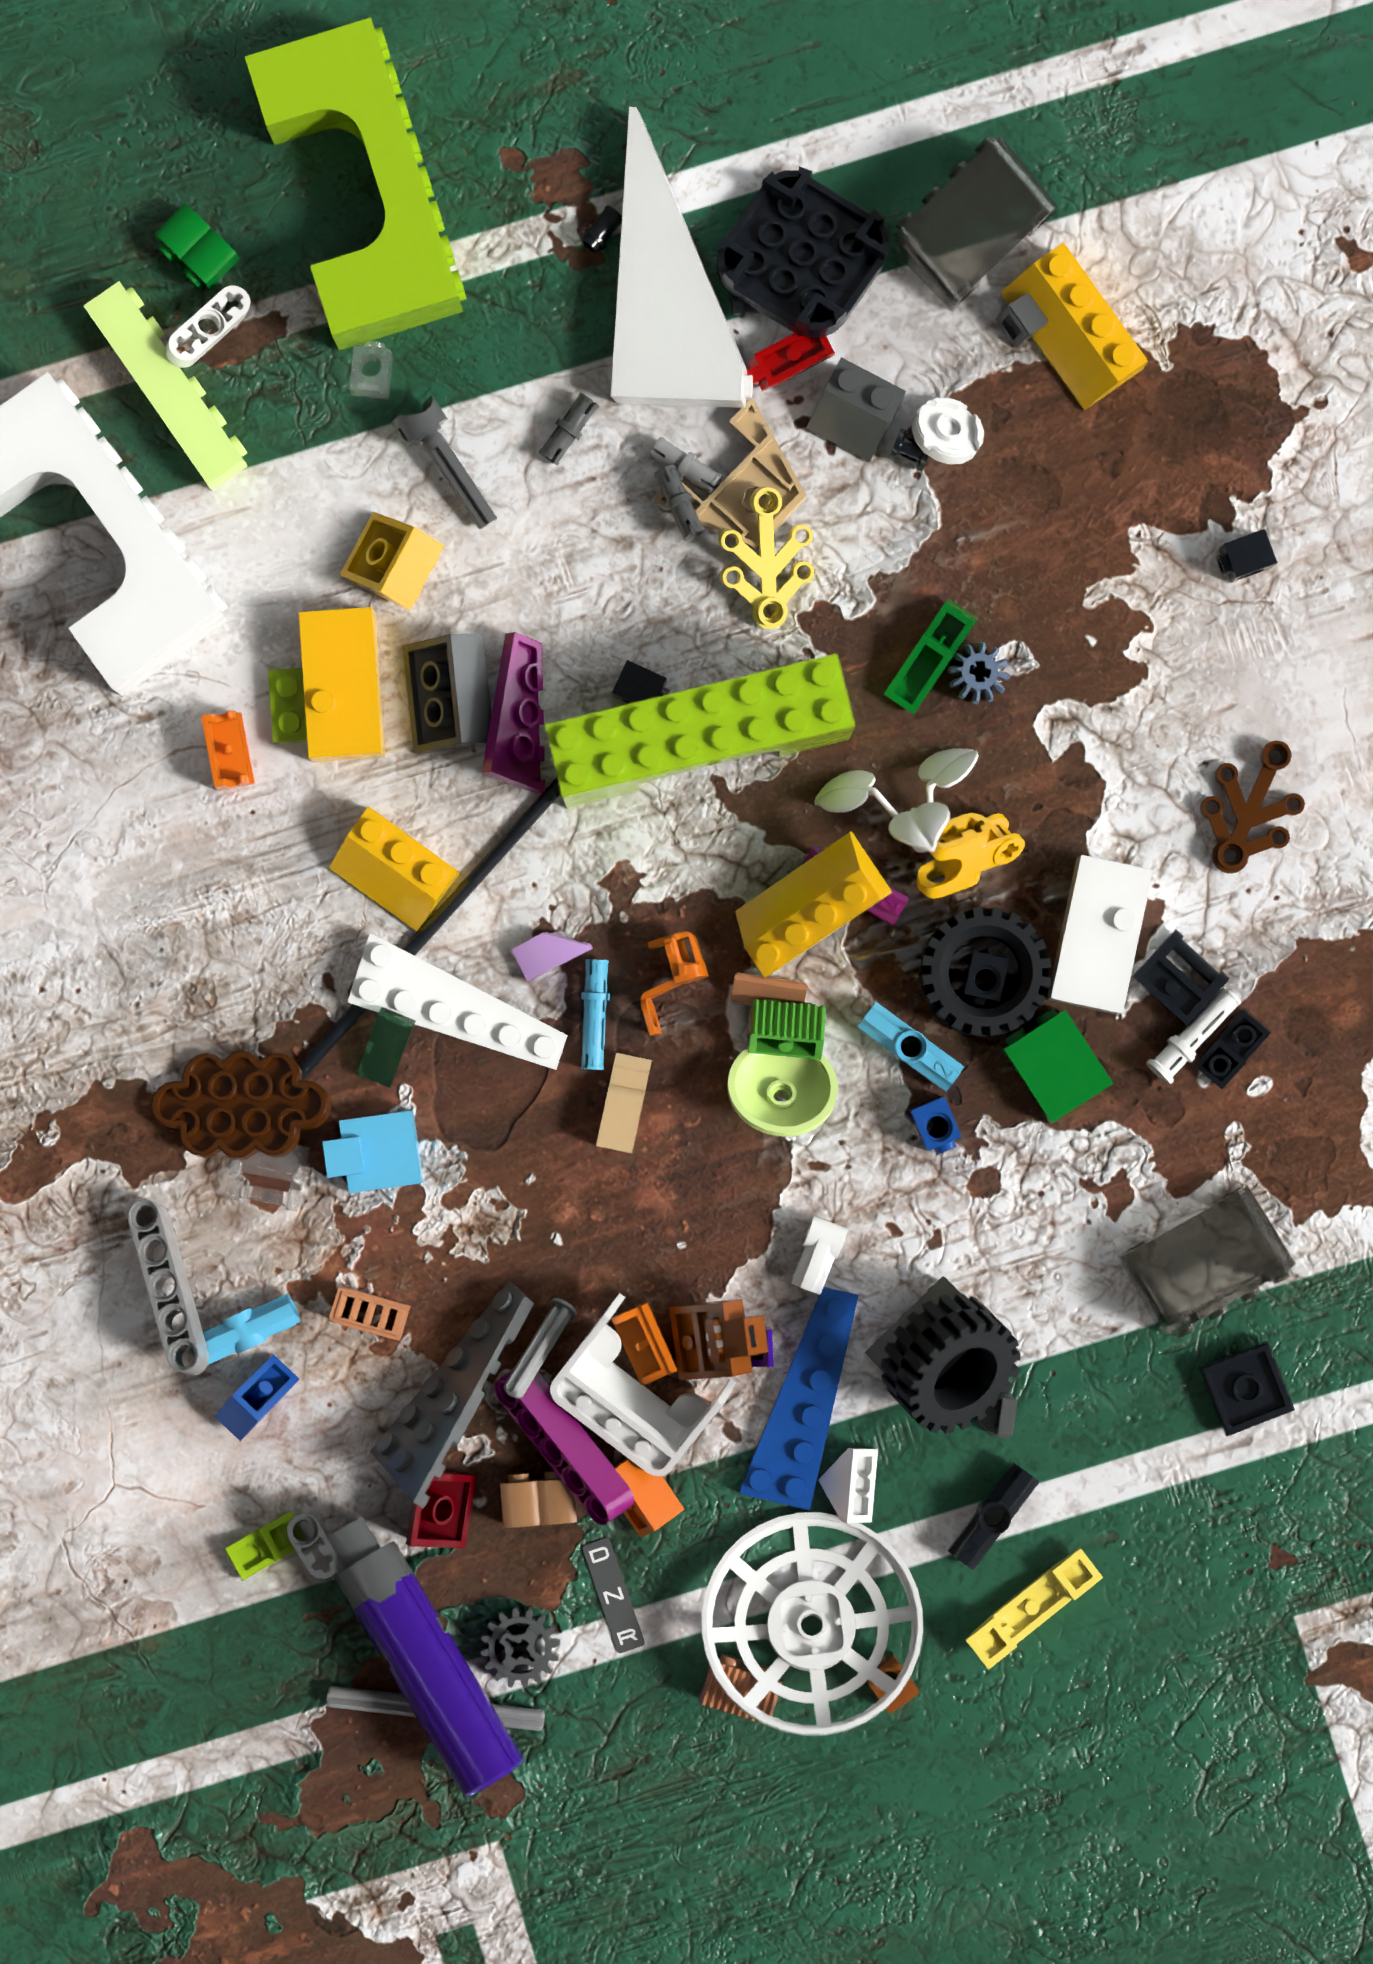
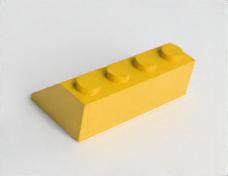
M1064 242L1034 262L1000 293L1008 305L1025 294L1031 295L1048 322L1032 336V339L1083 411L1142 371L1148 362L1145 355Z
M851 831L735 911L744 948L764 978H766L890 895L892 891Z

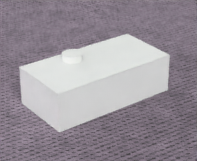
M1080 855L1076 858L1047 1000L1116 1015L1123 1014L1153 870L1086 855Z

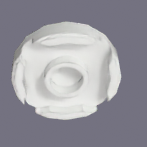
M948 397L933 398L921 406L915 414L912 423V433L915 442L921 450L934 460L946 464H963L974 457L983 443L984 430L981 420L976 414L972 416L966 410L968 406L961 401Z

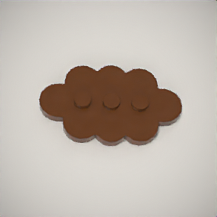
M244 1050L235 1051L224 1060L208 1053L195 1056L184 1067L182 1081L165 1083L157 1089L151 1101V1111L155 1120L168 1129L179 1130L180 1141L191 1154L207 1158L215 1156L222 1151L228 1157L239 1161L249 1159L258 1151L274 1158L286 1156L297 1146L300 1130L317 1128L325 1123L332 1108L331 1097L326 1089L316 1082L303 1080L300 1066L288 1055L273 1053L260 1060L251 1052Z

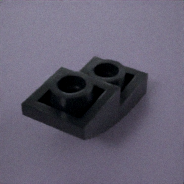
M1243 1007L1194 1066L1219 1088L1223 1089L1246 1064L1247 1059L1271 1034V1031Z

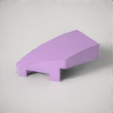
M543 932L514 947L511 951L527 982L592 950L591 944L573 940L559 932Z

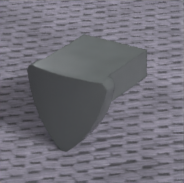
M1000 1395L997 1398L1001 1403L995 1409L990 1405L984 1410L987 1415L981 1421H978L975 1417L974 1419L989 1433L999 1438L1007 1439L1009 1436H1013L1017 1400L1012 1395Z

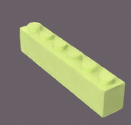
M118 281L83 306L213 491L248 466L242 458L247 454V451L236 435L230 439L221 428L227 422L215 405L208 409L202 401L201 397L206 392L195 376L187 379L180 369L181 367L173 365L167 359L166 347L159 339L165 333L153 316L148 320L145 319L139 310L145 304L133 287L125 290L120 281Z

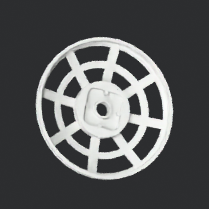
M822 1512L794 1513L780 1516L758 1525L740 1537L724 1554L713 1571L705 1591L702 1607V1639L706 1658L714 1677L727 1696L742 1711L760 1723L782 1732L803 1736L829 1735L847 1731L868 1722L885 1710L901 1693L912 1675L920 1654L923 1636V1610L918 1588L909 1568L896 1550L880 1535L863 1524L841 1522L838 1515ZM807 1526L837 1529L856 1536L866 1544L853 1561L833 1551L810 1549ZM793 1528L794 1551L786 1552L771 1559L757 1571L740 1558L749 1547L764 1537L781 1530ZM877 1553L887 1560L899 1577L909 1606L893 1609L886 1608V1603L879 1587L865 1571ZM811 1561L831 1563L846 1571L834 1586L825 1582L814 1581ZM791 1563H797L799 1582L789 1586L782 1592L765 1580L779 1568ZM729 1569H731L747 1583L737 1603L735 1626L713 1628V1611L716 1596ZM857 1580L870 1595L875 1607L874 1612L854 1613L846 1594ZM756 1591L772 1604L769 1611L768 1624L746 1626L748 1606ZM815 1616L820 1619L822 1623L821 1632L813 1636L804 1633L801 1628V1622L804 1618ZM911 1621V1638L908 1654L901 1672L896 1680H894L877 1668L887 1647L889 1625ZM878 1626L876 1645L870 1659L867 1661L851 1649L856 1629ZM770 1640L778 1657L766 1672L760 1668L748 1646V1641ZM737 1642V1647L744 1664L758 1681L745 1697L735 1689L726 1676L718 1659L715 1643ZM842 1660L858 1672L853 1679L844 1685L827 1690L824 1669L830 1668ZM790 1666L799 1670L809 1671L812 1692L790 1689L779 1684L778 1680ZM867 1680L885 1692L876 1703L862 1713L843 1721L831 1723L830 1701H835L851 1694ZM769 1691L790 1701L805 1704L814 1703L816 1725L786 1722L764 1713L757 1706Z

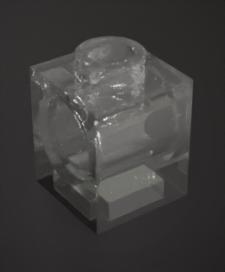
M364 341L363 346L354 345L349 385L352 396L389 399L393 355L390 349L385 348L384 343ZM377 361L381 364V370L377 375L369 377L362 373L363 366L367 362Z

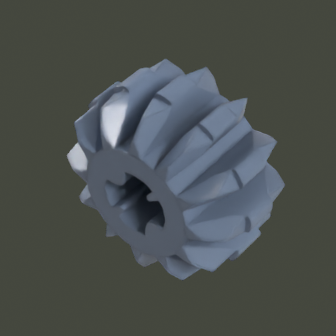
M984 642L979 643L977 654H975L970 644L965 645L964 652L967 658L959 653H955L952 659L960 666H949L947 670L948 674L959 676V678L949 683L950 688H957L960 685L964 687L958 695V698L961 700L967 696L968 692L973 693L971 699L973 705L979 703L980 693L983 694L987 703H991L994 700L991 689L998 694H1002L1005 688L998 681H1008L1010 679L1009 673L998 671V669L1004 668L1008 664L1007 659L995 662L994 658L999 653V649L994 647L990 654L987 655L985 654L986 644ZM976 665L982 666V672L988 673V678L984 676L981 682H976L975 675L969 674V669L973 671Z

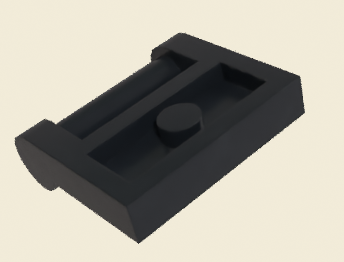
M1175 929L1135 972L1132 978L1184 1026H1188L1228 982L1230 977L1223 971H1216L1182 940L1184 936ZM1172 950L1209 983L1204 990H1201L1166 958Z

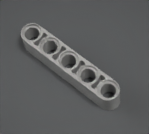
M141 1199L134 1202L129 1208L127 1214L128 1223L166 1359L174 1370L189 1375H198L208 1366L209 1352L172 1221L167 1209L151 1200ZM153 1209L155 1212L154 1221L145 1227L143 1217L147 1211ZM159 1244H163L165 1248L163 1257L158 1261H154V1248ZM173 1278L174 1290L168 1296H164L162 1291L163 1284L166 1280ZM182 1313L184 1324L181 1329L174 1331L172 1327L173 1318L177 1314ZM192 1348L194 1359L190 1365L184 1366L182 1355L185 1350Z

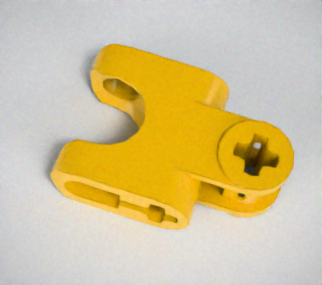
M968 813L952 818L948 821L938 839L944 840L945 843L937 841L934 852L929 851L935 859L919 868L916 885L924 895L932 899L941 898L972 887L980 880L981 871L1007 864L1016 859L1023 851L1025 841L1019 834H1011L1008 830L1009 821L1003 814H993L985 818L977 813ZM942 875L945 876L944 881L939 883L929 881V879Z

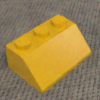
M369 806L350 830L329 866L332 871L415 931L422 927L460 874L458 870Z

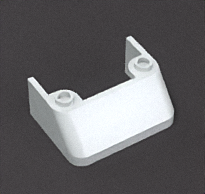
M619 1293L552 1381L550 1393L553 1400L645 1472L653 1476H663L673 1469L721 1409L737 1382L730 1378L711 1403L697 1394L685 1393L680 1395L671 1406L645 1386L640 1385L637 1380L613 1363L621 1351L622 1343L617 1332L609 1327L607 1322L625 1299Z

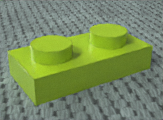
M302 668L268 670L273 743L307 742Z

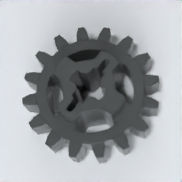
M514 1606L512 1616L510 1617L503 1610L499 1612V1619L501 1621L499 1624L492 1620L489 1621L487 1626L493 1633L482 1635L481 1640L488 1643L489 1646L481 1649L480 1653L481 1656H490V1660L485 1664V1668L489 1670L495 1667L498 1670L494 1678L496 1681L506 1676L508 1677V1687L512 1688L515 1680H520L522 1687L527 1688L530 1678H533L538 1684L542 1682L541 1671L548 1674L553 1672V1667L548 1662L549 1660L558 1661L560 1654L552 1651V1648L559 1646L561 1642L560 1639L551 1638L550 1636L556 1630L555 1624L547 1627L544 1625L547 1615L543 1613L536 1619L533 1617L532 1607L528 1608L526 1615H522L518 1606ZM516 1623L528 1624L526 1629L514 1631L508 1627ZM539 1634L542 1635L545 1642L544 1655L536 1648V1639ZM497 1639L505 1648V1656L502 1660L499 1659L496 1651ZM522 1640L527 1641L526 1650L529 1653L521 1651L517 1655L513 1652L515 1647L513 1641L516 1643H520ZM528 1664L532 1667V1669L526 1671L513 1670L516 1665Z

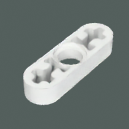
M238 286L223 288L170 336L165 349L167 359L173 365L181 368L193 365L245 318L250 307L248 293ZM227 301H238V308H231L225 317L221 314ZM202 319H210L216 323L218 331L215 334H206L200 330L198 322ZM191 336L196 340L192 343L189 352L184 351L181 354L177 352L178 345L184 346Z

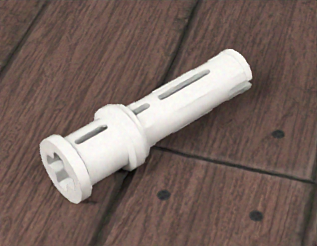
M1223 987L1222 991L1179 1036L1174 1035L1167 1040L1168 1045L1154 1060L1149 1059L1146 1062L1147 1066L1163 1082L1171 1085L1174 1082L1173 1076L1186 1062L1192 1063L1195 1059L1197 1048L1241 1004V1000L1231 990Z

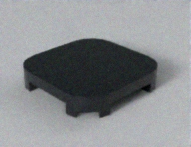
M800 166L798 171L784 170L777 174H774L772 171L762 180V187L726 237H722L717 251V275L722 286L733 296L785 328L806 338H822L835 333L846 322L882 270L891 244L889 232L884 224V217L873 209L870 214L812 179L813 171Z

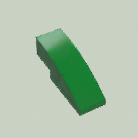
M948 598L884 695L914 715L979 618Z

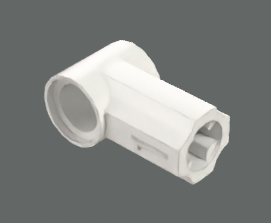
M813 1216L802 1245L804 1250L797 1263L791 1284L820 1295L832 1263L840 1254L848 1228Z

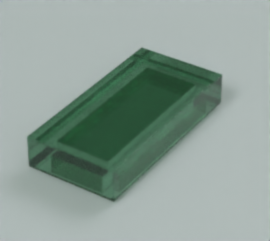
M382 1007L378 1013L356 1074L390 1088L416 1020Z

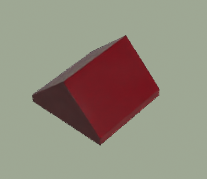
M444 1470L440 1479L433 1477L425 1492L429 1499L424 1509L412 1501L405 1545L465 1548L477 1476Z

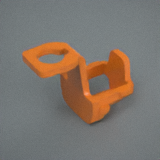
M678 932L648 942L649 949L665 946L674 978L644 992L641 996L642 1012L651 1036L662 1034L652 999L682 984H688L709 977L697 939L692 932ZM687 938L690 940L695 963L690 961L684 943V940Z

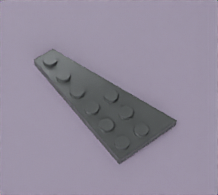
M510 1281L495 1295L489 1307L479 1319L472 1323L466 1335L456 1347L450 1350L444 1362L425 1381L422 1389L402 1409L399 1417L386 1433L379 1437L376 1445L370 1451L409 1498L423 1509L429 1499L425 1492L433 1477L440 1479L446 1468L442 1461L450 1447L459 1444L486 1394L481 1391V1388L489 1374L495 1376L502 1364L497 1361L505 1345L514 1342L534 1305V1302Z

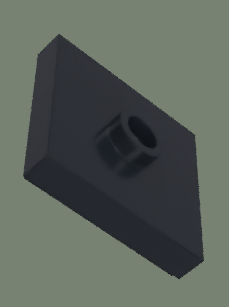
M1268 1341L1198 1367L1226 1437L1295 1410Z

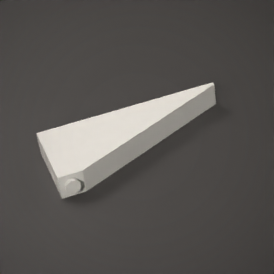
M629 107L611 397L616 403L746 408V397H752L753 376L747 375L746 366L642 116L637 107Z

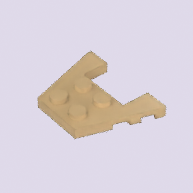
M751 398L746 403V408H741L730 419L729 424L755 449L705 501H702L683 482L682 484L686 493H691L694 499L692 506L704 528L718 534L725 529L736 530L741 534L742 541L751 549L757 551L759 549L758 514L752 510L750 505L752 493L759 487H770L777 490L781 495V509L773 516L774 533L803 504L807 496L776 442L771 429L763 418L758 405ZM661 491L654 499V503L658 507L667 510L665 507L667 500ZM766 494L759 498L758 502L761 508H765L769 504V497ZM731 533L726 536V538L736 541L734 534Z

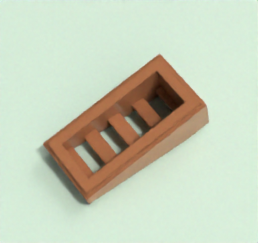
M339 1285L328 1321L401 1341L411 1305ZM349 1296L354 1298L349 1317L343 1316V1311ZM362 1300L367 1301L369 1304L364 1320L359 1321L357 1317ZM376 1305H381L383 1309L378 1326L371 1324ZM392 1308L398 1311L393 1328L389 1330L385 1326Z

